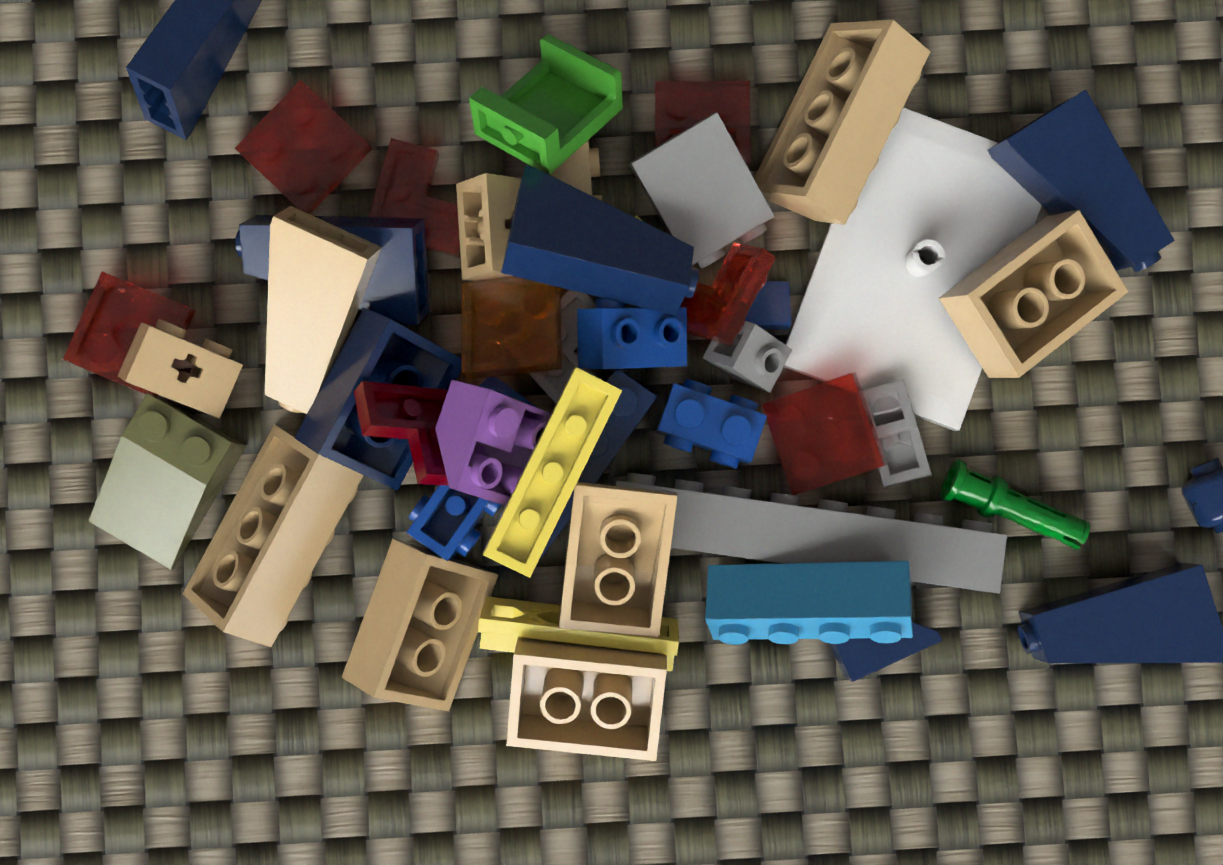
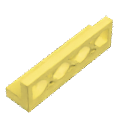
M577 367L573 369L482 553L483 556L529 578L531 577L622 392L621 389Z
M486 596L478 624V632H481L480 649L514 653L518 637L666 654L667 671H673L674 656H677L679 645L678 619L662 617L659 638L559 628L560 605Z

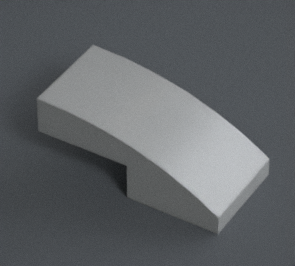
M904 379L856 392L883 486L886 488L931 476V469Z

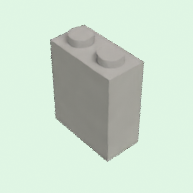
M718 113L710 114L628 163L668 234L694 247L692 265L698 263L700 268L706 267L723 257L725 252L722 247L737 238L743 244L764 233L767 230L764 223L775 217Z

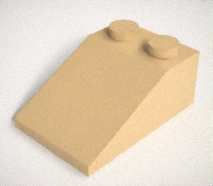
M577 482L574 488L559 628L659 638L678 497L677 492Z

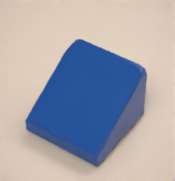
M741 281L740 320L754 323L762 329L788 330L791 327L789 282Z

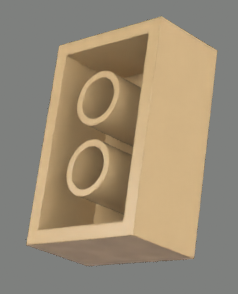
M1080 210L1046 216L939 297V300L989 378H1020L1127 294L1128 290Z
M518 637L513 657L506 746L656 761L667 671V655Z

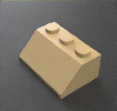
M392 539L341 678L373 698L449 711L478 633L479 617L486 596L491 597L498 574L455 558L446 561L430 549Z

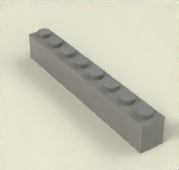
M627 473L626 482L616 480V486L677 492L678 497L671 548L783 564L909 561L912 582L1000 594L1007 535L991 533L992 523L963 519L962 528L943 526V516L915 513L914 522L897 520L895 519L896 510L867 506L866 515L847 513L848 503L819 499L818 508L799 506L800 496L771 493L770 502L751 499L752 490L723 486L722 495L703 493L704 483L675 479L674 488L655 486L656 476Z

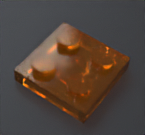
M515 276L461 283L462 374L468 380L562 369L560 287Z

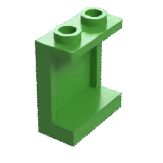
M547 34L540 40L541 61L501 96L481 87L469 97L475 135L550 175L623 109L622 79L619 70L576 49L571 44Z

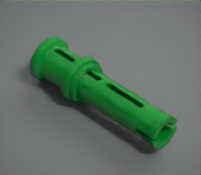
M960 459L955 460L951 465L941 486L940 498L945 501L958 500L976 508L977 513L985 518L994 517L995 515L1006 518L1032 531L1060 541L1075 550L1081 548V543H1085L1090 532L1089 521L1067 514L1053 506L1008 488V483L1002 477L995 475L989 478L968 469L967 463Z

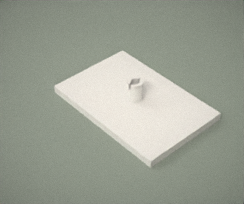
M902 109L899 121L892 129L879 155V161L866 181L855 210L850 214L845 225L834 223L829 225L785 343L786 346L792 349L784 365L785 368L854 394L862 390L904 379L916 417L953 431L960 430L982 366L939 300V297L1033 227L1042 206L991 158L987 150L996 145L997 142L909 109ZM919 255L926 260V264L920 260Z

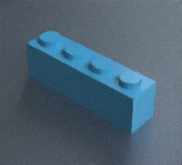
M909 561L708 565L705 620L713 640H720L731 645L744 644L748 639H769L777 644H792L797 642L798 639H820L825 643L840 644L855 638H871V640L878 643H895L901 640V638H913Z

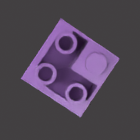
M451 380L435 427L449 488L506 506L551 413L487 388Z

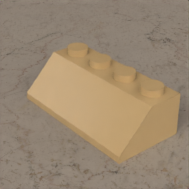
M895 20L831 23L754 177L764 198L814 221L845 225L850 214L857 206L858 198L870 173L879 161V155L892 129L899 121L900 113L913 86L920 79L921 70L930 51Z
M275 424L183 592V595L223 632L268 647H272L279 632L286 626L294 604L303 588L308 585L316 563L325 547L331 542L335 528L348 504L356 496L358 485L364 476L317 454L296 440V435Z

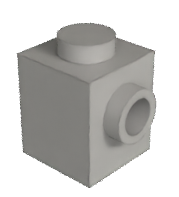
M725 315L703 359L738 382L770 393L792 349L758 325Z

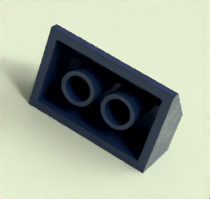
M363 308L299 428L295 439L317 454L398 491L413 463L408 439L362 436L354 390L362 381L448 390L451 380H457L466 361L390 318Z

